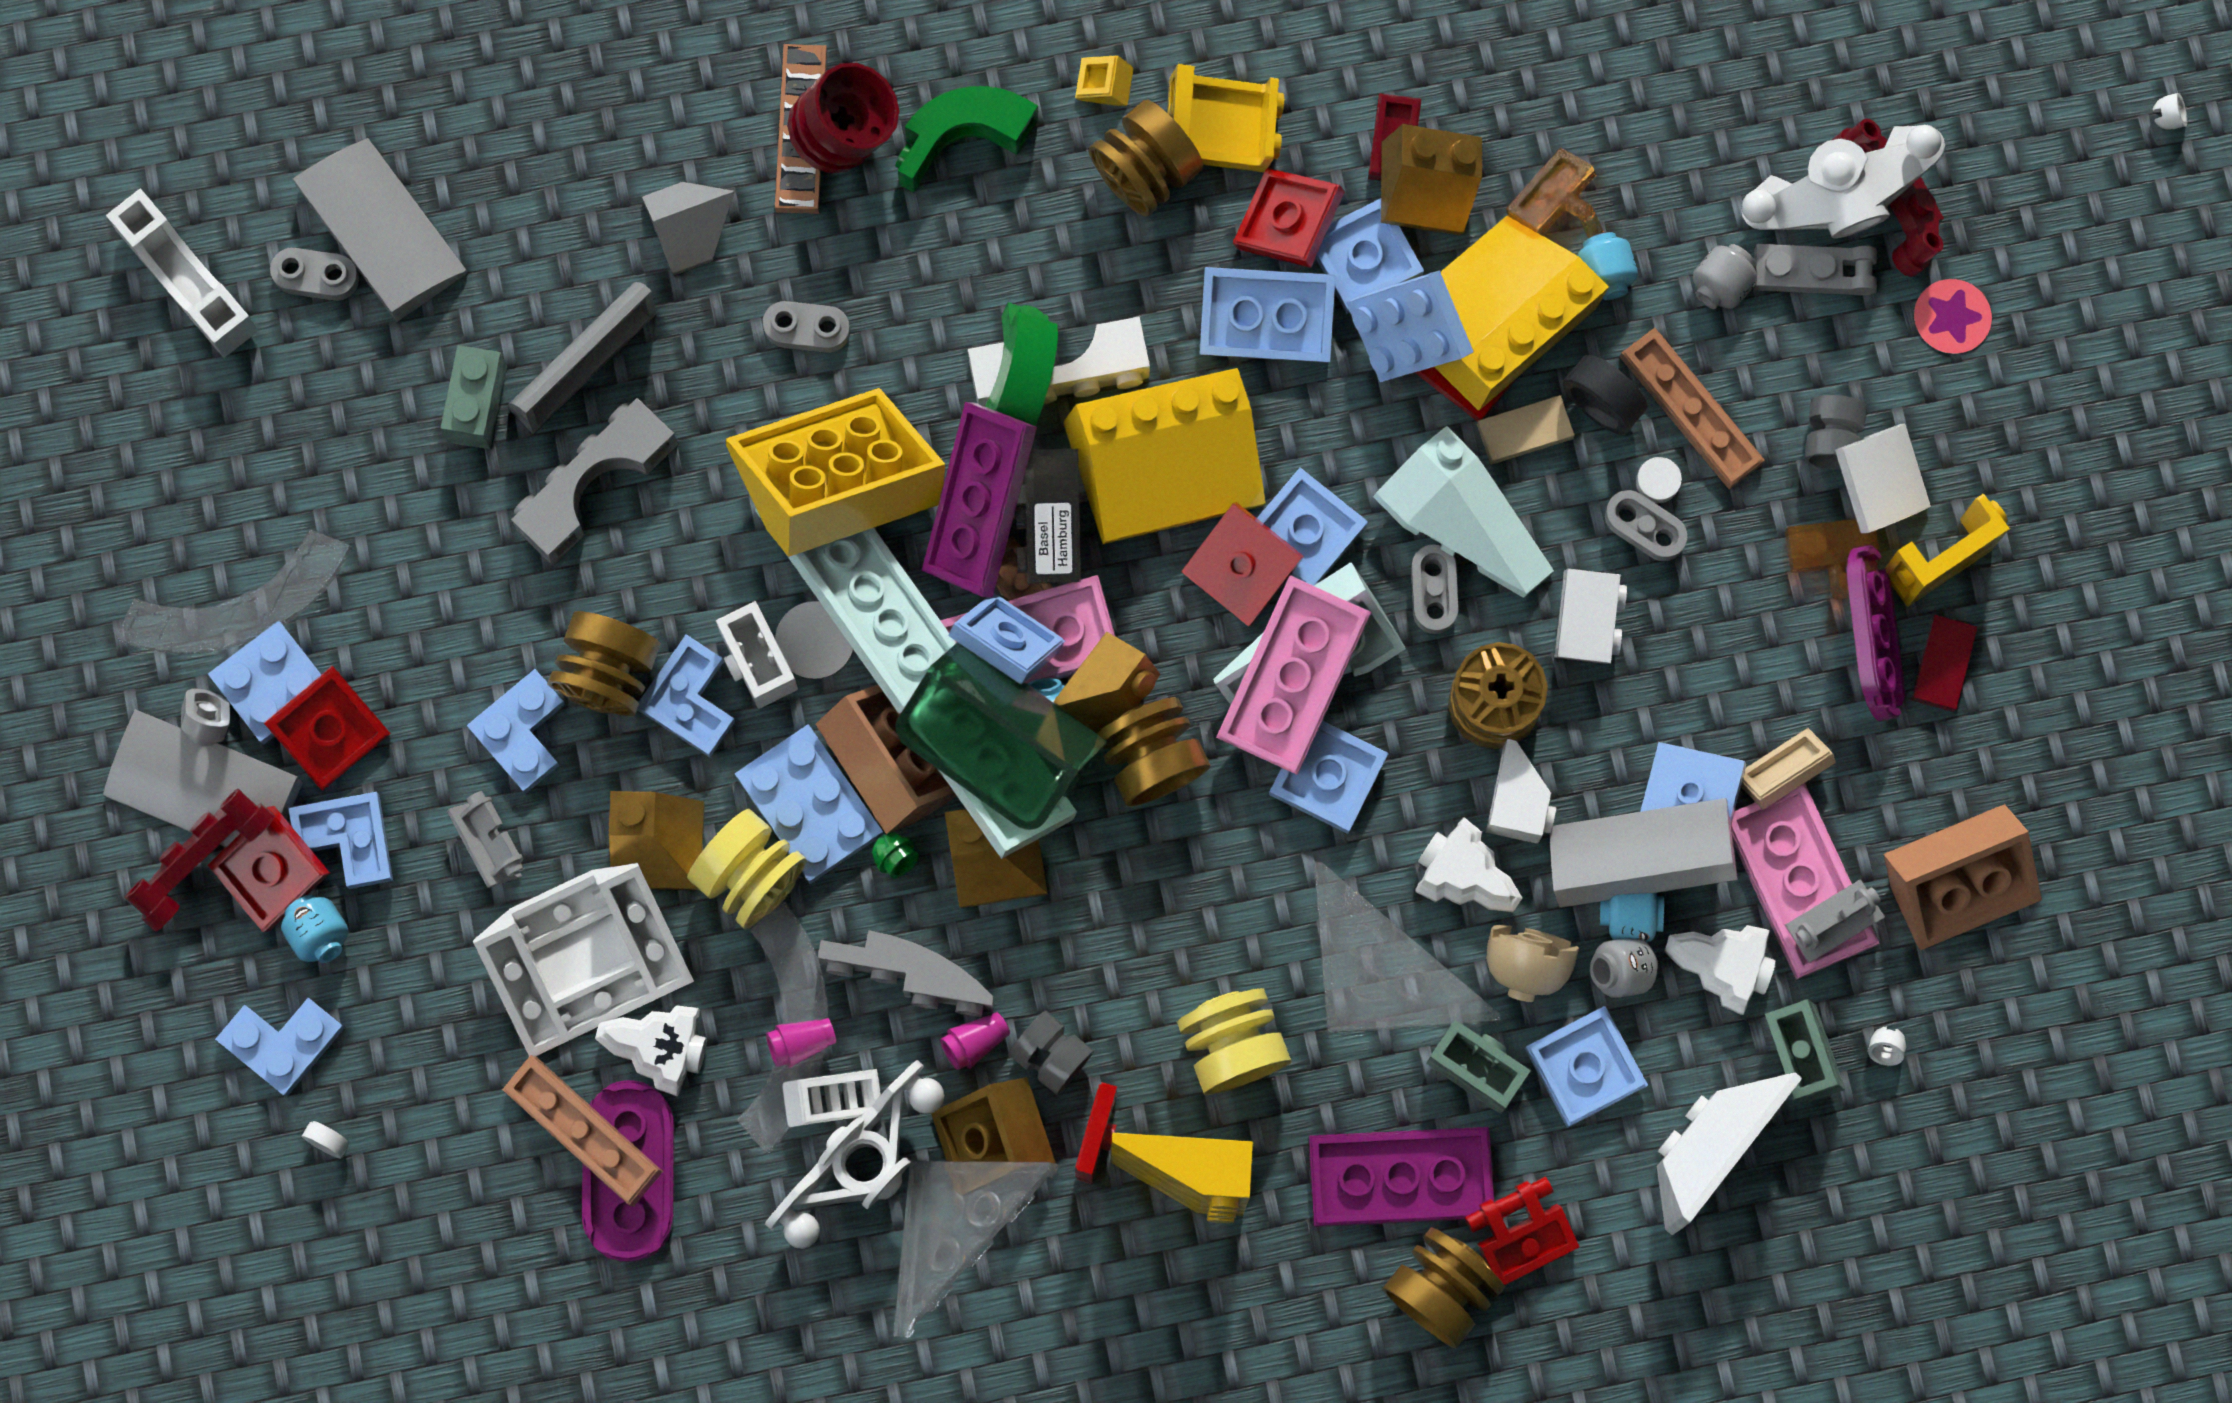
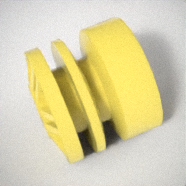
M750 809L743 810L717 833L698 856L687 876L688 880L709 899L717 897L729 888L731 891L722 909L728 915L740 909L735 920L745 930L751 928L782 903L793 889L795 881L807 862L806 858L799 851H795L786 857L790 844L785 839L776 842L767 850L764 849L772 829Z
M1264 988L1244 992L1235 991L1218 996L1202 1003L1194 1011L1184 1015L1177 1021L1181 1034L1202 1031L1185 1042L1188 1051L1209 1049L1210 1054L1193 1065L1204 1095L1221 1093L1268 1076L1291 1063V1058L1281 1033L1259 1034L1258 1029L1264 1027L1275 1018L1272 1009L1252 1012L1268 1002Z

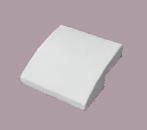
M1905 423L1866 436L1863 440L1835 450L1861 533H1870L1931 507Z

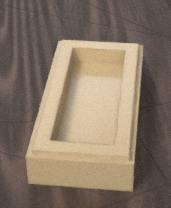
M1561 395L1479 420L1477 423L1491 465L1572 440L1575 436Z
M1807 728L1746 767L1741 788L1763 810L1835 764L1834 755Z

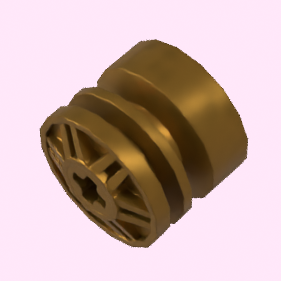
M1143 100L1122 118V125L1127 136L1116 129H1109L1105 133V141L1097 140L1089 147V155L1111 191L1136 213L1147 217L1157 210L1156 201L1165 203L1170 198V192L1165 181L1177 188L1183 187L1203 170L1204 163L1195 145L1180 125L1156 103L1150 100Z
M575 611L563 641L580 654L579 656L558 655L555 664L565 672L552 671L547 685L568 697L572 702L601 713L634 716L639 703L629 695L641 696L645 686L636 678L630 676L629 672L650 673L661 643L648 633L616 619L585 611Z
M1496 642L1480 646L1465 657L1451 685L1448 708L1452 723L1464 738L1480 747L1503 748L1507 739L1515 740L1518 743L1529 735L1546 703L1548 685L1542 666L1531 653L1514 644ZM1495 683H1500L1502 690L1508 691L1505 699H1498L1497 693L1492 691Z
M1171 697L1137 706L1117 717L1095 735L1094 739L1099 749L1112 748L1104 756L1107 765L1127 762L1129 764L1114 779L1125 805L1128 807L1142 805L1172 793L1201 777L1210 769L1211 765L1198 739L1179 742L1176 740L1191 725L1186 717L1176 718L1183 710L1179 698Z
M1431 1227L1423 1239L1436 1254L1419 1245L1412 1251L1417 1261L1424 1267L1423 1271L1419 1273L1401 1264L1382 1290L1402 1311L1425 1330L1448 1346L1456 1349L1476 1325L1470 1315L1463 1309L1464 1305L1468 1303L1473 1307L1486 1311L1491 1304L1478 1288L1497 1297L1505 1286L1491 1271L1489 1264L1462 1241L1449 1237Z

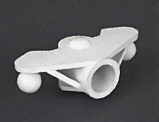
M1924 124L1919 126H1894L1883 149L1864 153L1860 146L1849 140L1835 139L1827 141L1819 146L1810 157L1808 176L1792 184L1770 175L1755 190L1745 196L1742 203V216L1749 226L1758 230L1829 229L1832 238H1842L1864 231L1886 220L1890 216L1887 206L1940 160L1945 150L1944 138L1937 129Z
M918 1060L913 1062L862 1116L856 1118L847 1127L842 1126L832 1133L826 1143L827 1149L819 1158L818 1163L796 1185L766 1221L765 1225L770 1230H773L781 1223L784 1226V1237L790 1245L795 1248H807L814 1244L819 1237V1224L814 1216L804 1212L796 1213L794 1209L864 1200L862 1205L869 1209L879 1199H888L897 1192L902 1184V1174L911 1163L907 1158H903L898 1162L903 1092L905 1090L909 1092V1102L913 1109L919 1113H933L944 1102V1090L940 1083L931 1078L921 1079L918 1076L924 1067L922 1063ZM892 1106L890 1138L888 1142L886 1138L871 1131V1129ZM863 1147L879 1150L883 1158V1168L880 1174L867 1182L857 1181L850 1177L845 1166L850 1154ZM834 1171V1175L842 1187L841 1190L810 1194Z

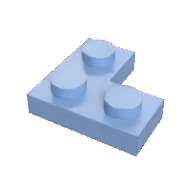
M685 635L638 702L637 708L639 712L709 758L735 723L733 717L700 696L723 664V658L688 635Z
M534 669L472 720L467 727L526 794L559 767L558 762L532 732L560 710L565 703L547 685V682L538 671Z
M377 792L288 808L291 826L312 852L340 847L346 886L349 889L393 881L380 795Z
M307 998L279 1032L244 1005L215 1040L282 1095L287 1097L345 1027L311 999Z

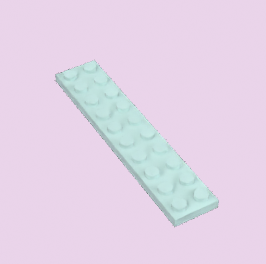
M874 528L788 557L1001 859L1074 819L1077 811L957 643L948 636L949 632Z

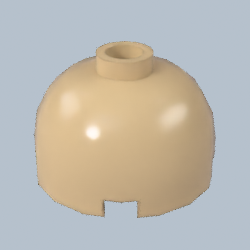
M1494 925L1491 928L1486 956L1488 968L1498 983L1509 988V997L1521 1001L1534 1002L1535 995H1550L1560 990L1570 979L1579 952L1578 946L1570 948V941L1533 929L1525 928L1524 933L1512 935L1510 934L1512 928L1510 925Z

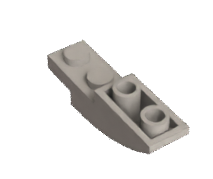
M868 930L865 948L820 941L817 958L820 965L827 966L826 972L830 974L852 977L853 970L871 973V980L886 984H897V978L905 979L904 996L912 998L911 1004L914 1006L938 1009L939 1003L956 1006L955 1012L974 1017H982L983 1010L993 1012L994 997L975 978L938 953L916 943Z

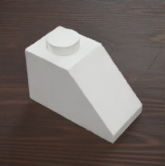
M1507 739L1503 747L1486 833L1538 844L1543 832L1551 833L1556 807L1549 806L1551 792L1515 740Z

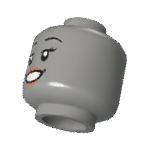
M1730 244L1728 247L1719 245L1713 248L1693 272V281L1698 289L1695 292L1697 298L1711 309H1716L1717 306L1733 309L1738 306L1757 283V272L1755 271L1757 263L1746 250L1735 244Z
M1624 938L1605 941L1597 947L1590 963V974L1593 982L1605 995L1611 998L1643 994L1652 988L1657 977L1658 961L1656 955L1647 942L1642 939Z

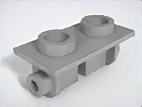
M479 791L467 798V804L447 810L487 888L522 877L520 872L524 868L521 862L524 858L518 853L507 831L499 834L497 828L503 823L492 804L491 797H485L483 791Z
M1860 879L1785 924V926L1810 963L1885 916L1877 906L1881 903L1877 892L1872 887L1866 889Z

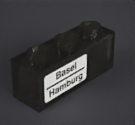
M1075 447L1031 448L1022 483L1023 503H1017L1015 510L1016 529H1024V547H1016L1017 574L1025 573V581L1028 584L1081 582L1078 449Z

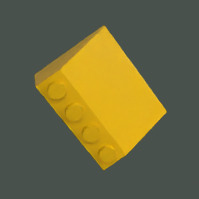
M1506 216L1441 271V275L1474 352L1462 359L1434 367L1479 411L1596 310L1609 286L1579 256L1511 217Z
M1238 368L1076 404L1063 422L1103 544L1224 516L1235 502L1246 510L1262 507L1266 504L1252 410Z
M880 388L726 438V447L767 531L788 557L939 505L944 485L945 463Z
M1112 1133L1111 1163L1196 1213L1207 1214L1208 1222L1234 1223L1236 1216L1244 1215L1250 1198L1253 1142Z

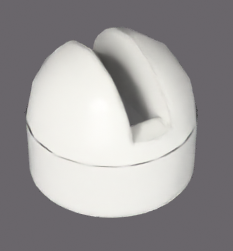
M2180 93L2167 95L2156 102L2153 112H2161L2162 117L2154 121L2160 128L2170 130L2187 126L2186 108Z
M1887 1026L1877 1029L1870 1039L1868 1048L1870 1058L1886 1066L1901 1063L1906 1050L1905 1036L1898 1029L1896 1031L1887 1030Z

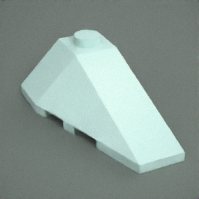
M1448 426L1422 445L1373 496L1403 528L1415 535H1418L1419 532L1424 533L1441 543L1440 549L1451 556L1455 552L1477 564V569L1480 573L1523 598L1554 572L1480 459Z
M1349 563L1314 585L1372 612L1344 674L1352 672L1355 677L1368 673L1406 649L1374 595L1352 563ZM1263 633L1213 679L1230 705Z

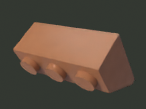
M879 685L845 696L816 723L828 746L838 758L849 775L851 782L856 786L886 834L916 823L957 797Z
M2005 804L1883 854L1891 890L1920 950L2042 900L2029 832Z

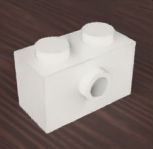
M1575 569L1564 570L1554 658L1608 664L1611 663L1612 655L1619 656L1622 629H1615L1616 612H1624L1627 595V585H1620L1621 575Z
M756 601L716 620L719 632L731 654L724 657L725 663L735 682L743 678L758 709L798 690L795 678Z

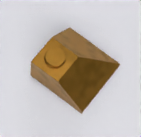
M1106 631L1053 702L1072 723L1081 737L1092 745L1096 742L1094 739L1095 735L1102 728L1112 723L1123 713L1137 707L1140 701L1151 693L1156 680L1161 674L1145 653Z
M610 791V867L638 863L650 889L699 890L688 880L687 876L692 865L703 851L704 801L658 792Z
M967 809L945 812L959 908L1048 895L1039 839L1001 859Z

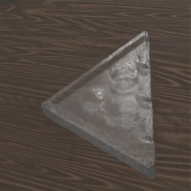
M1314 862L1327 1034L1451 1026L1454 1020L1463 1025L1498 1023L1500 1021V1014L1326 865L1322 862Z
M910 1161L893 1336L909 1338L916 1323L926 1312L931 1313L954 1288L952 1283L967 1267L972 1268L994 1243L992 1239L1007 1222L1012 1223L1035 1198L1033 1193L1047 1177L1052 1178L1058 1172V1164L1050 1162Z

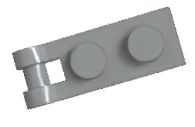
M1756 244L1754 249V259L1757 263L1755 268L1757 283L1754 286V290L1846 295H1871L1877 292V278L1872 276V265L1877 263V249L1875 247L1840 248ZM1843 265L1855 266V276L1843 277Z

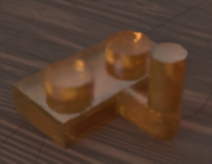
M1560 148L1505 209L1509 217L1542 236L1564 211L1579 218L1587 238L1604 233L1593 206L1577 197L1596 176L1595 170L1591 164L1563 148Z
M1857 519L1790 526L1785 530L1791 573L1827 569L1831 594L1836 600H1844L1849 595L1845 567H1847L1850 551L1853 548L1868 545L1873 546L1879 551L1876 530L1870 533H1861Z

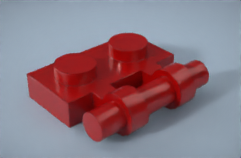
M1546 1177L1531 1184L1529 1181H1525L1515 1186V1192L1495 1202L1489 1199L1479 1204V1210L1465 1216L1466 1223L1472 1233L1486 1226L1490 1228L1493 1236L1477 1243L1483 1259L1489 1264L1491 1271L1504 1285L1580 1247L1562 1207L1555 1204L1543 1210L1539 1202L1540 1199L1554 1193ZM1525 1208L1529 1218L1507 1228L1503 1218Z

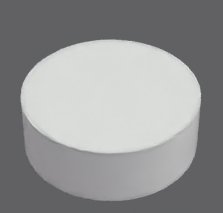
M1663 457L1651 458L1641 466L1636 477V486L1639 493L1652 502L1664 503L1671 500L1678 492L1682 480L1681 473L1677 465L1671 460Z
M315 1121L308 1124L302 1135V1138L311 1145L339 1159L342 1158L349 1146L348 1140L342 1135Z

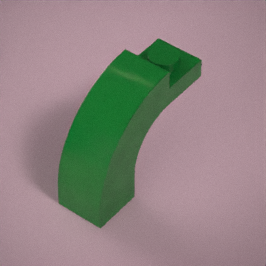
M990 86L963 87L935 97L922 106L905 125L906 141L913 144V146L907 144L896 161L895 167L898 168L899 185L914 193L940 151L950 143L962 138H984L1017 155L1038 121V105L1014 92Z
M1008 302L1001 316L1004 338L1001 365L985 407L1036 426L1054 368L1058 325L1050 322L1048 315L1043 314L1033 306H1018Z

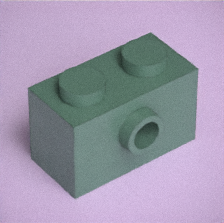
M1454 1020L1426 1063L1499 1114L1507 1107L1531 1071L1504 1053L1506 1051L1505 1046L1487 1034L1481 1037L1457 1020Z

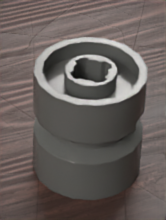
M1822 395L1812 398L1808 426L1814 432L1807 435L1804 461L1818 468L1841 470L1835 450L1863 440L1857 433L1864 431L1867 404L1859 399L1840 395Z
M1045 1010L1023 1032L1008 1054L1027 1071L1036 1069L1038 1071V1080L1057 1096L1081 1071L1091 1058L1094 1050L1076 1035L1065 1036V1026Z

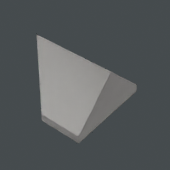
M680 182L642 197L673 276L713 261L735 191Z

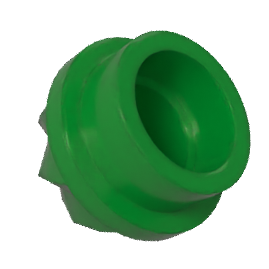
M896 832L879 837L872 851L877 869L881 873H888L893 879L905 875L914 867L919 858V854L914 850V842L909 837H903Z

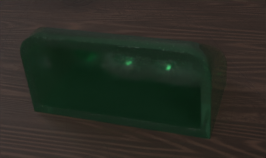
M958 642L930 666L896 721L897 735L905 746L1014 825L1025 830L1037 829L1050 818L1096 760L1107 743L1105 739L1025 682L1022 685Z

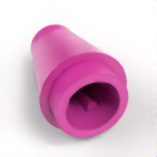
M995 1012L990 1016L988 1015L948 1029V1035L941 1038L940 1043L946 1057L955 1069L960 1070L965 1066L970 1069L1001 1043L1004 1038L1008 1037L1010 1031L1003 1017L998 1012Z
M829 1018L775 1025L774 1031L766 1033L767 1045L776 1067L787 1065L788 1068H791L828 1048V1046L836 1044L834 1029Z

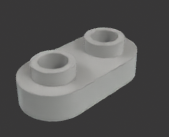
M287 248L277 253L270 265V273L275 284L280 290L288 294L339 301L350 297L356 291L359 284V275L353 262L340 254ZM297 263L299 268L295 273H285V268L288 264ZM333 269L342 271L340 278L337 280L327 279L328 273Z
M781 301L771 305L763 317V328L767 339L775 346L782 348L831 353L843 348L850 337V326L847 316L840 309L832 306ZM788 316L793 321L790 326L782 328L776 324L780 317ZM825 321H831L836 327L833 331L826 333L820 330V325Z
M1632 490L1618 492L1610 499L1606 507L1605 520L1610 530L1653 559L1669 561L1679 556L1687 542L1685 525L1677 517L1642 494ZM1621 510L1631 511L1634 515V520L1631 522L1623 521L1619 516V512ZM1666 534L1669 536L1671 544L1668 546L1659 545L1656 541V535Z
M1435 544L1424 546L1418 550L1411 564L1413 617L1418 627L1430 634H1440L1449 630L1453 626L1458 614L1455 558L1442 551L1440 545ZM1436 564L1439 566L1441 573L1437 576H1430L1426 573L1425 566ZM1431 606H1437L1442 610L1443 616L1439 619H1432L1428 616L1427 609Z
M187 690L181 707V729L188 735L187 738L201 746H212L214 742L223 741L230 723L229 701L209 690Z

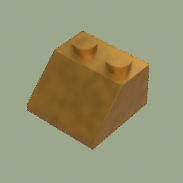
M1402 124L1382 141L1381 223L1453 235L1463 234L1482 179V137Z
M1027 1077L990 1084L931 1113L959 1198L1028 1176L1056 1163Z

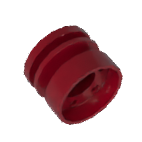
M840 63L827 70L798 97L790 109L787 127L790 141L803 160L813 168L827 173H844L859 166L872 152L876 151L890 138L897 128L900 111L896 94L887 79L871 67L859 63Z

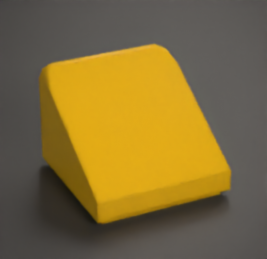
M1119 56L1082 58L1075 98L1086 102L1127 106L1133 67Z

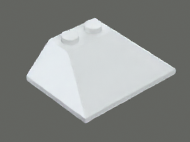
M638 863L596 869L582 874L510 908L473 940L529 1056L540 1055L597 1028L599 1023L616 1019L694 982Z
M1786 1074L1719 1090L1709 1100L1701 1095L1685 1115V1117L1692 1121L1682 1135L1674 1130L1658 1150L1664 1156L1657 1165L1664 1225L1667 1232L1674 1235L1692 1221L1802 1078L1798 1074Z

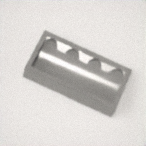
M368 138L326 157L293 178L298 190L396 322L468 273Z
M634 282L508 404V410L534 434L656 315L652 291L646 285Z
M136 709L134 710L111 766L103 792L104 797L191 832L190 829L203 814L209 811L214 815L220 809L223 801L234 790L239 788L256 805L262 803L266 808L275 806L283 817L287 819L289 815L288 808L293 806L303 785V782L297 776L216 742L212 746L195 744L187 738L188 735L181 728ZM237 830L233 831L220 845L227 847L240 833Z
M1727 798L1555 825L1550 833L1553 889L1560 908L1606 901L1615 895L1657 893L1738 880Z

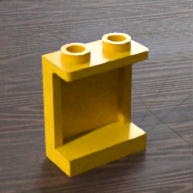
M1177 64L1169 79L1167 113L1191 139L1202 158L1203 165L1264 173L1273 159L1279 158L1282 136L1279 133H1275L1276 118H1281L1284 109V93L1278 92L1279 79L1270 77L1266 84H1256L1194 75L1195 66Z
M1984 494L1977 497L1960 518L1969 535L1931 561L1927 562L1912 541L1895 553L1884 569L1889 574L1891 585L1907 607L1994 549L2010 529L2006 524L2008 522L2007 516L1996 501H1989Z

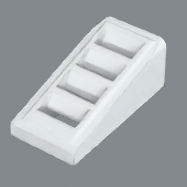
M877 1069L783 1083L784 1102L789 1127L860 1117L881 1095ZM854 1081H860L864 1105L862 1108H858ZM839 1083H842L846 1110H841ZM820 1086H824L827 1113H823Z

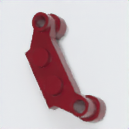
M1868 118L1861 120L1853 128H1845L1832 139L1852 141L1860 146L1864 153L1883 149L1888 139L1881 135L1879 126ZM1921 177L1889 204L1906 233V240L1893 250L1892 259L1896 268L1908 277H1915L1930 264V259L1941 252L1944 247L1943 240L1939 235V222L1944 217L1936 205L1934 196L1929 192Z
M237 788L223 801L220 809L214 815L208 811L195 822L190 829L193 835L184 844L181 845L178 841L174 842L159 858V862L162 863L161 867L149 882L144 878L139 880L126 894L125 899L143 914L141 920L155 932L158 931L175 915L180 907L168 893L233 831L237 830L249 842H252L271 824L275 815L262 803L256 805Z

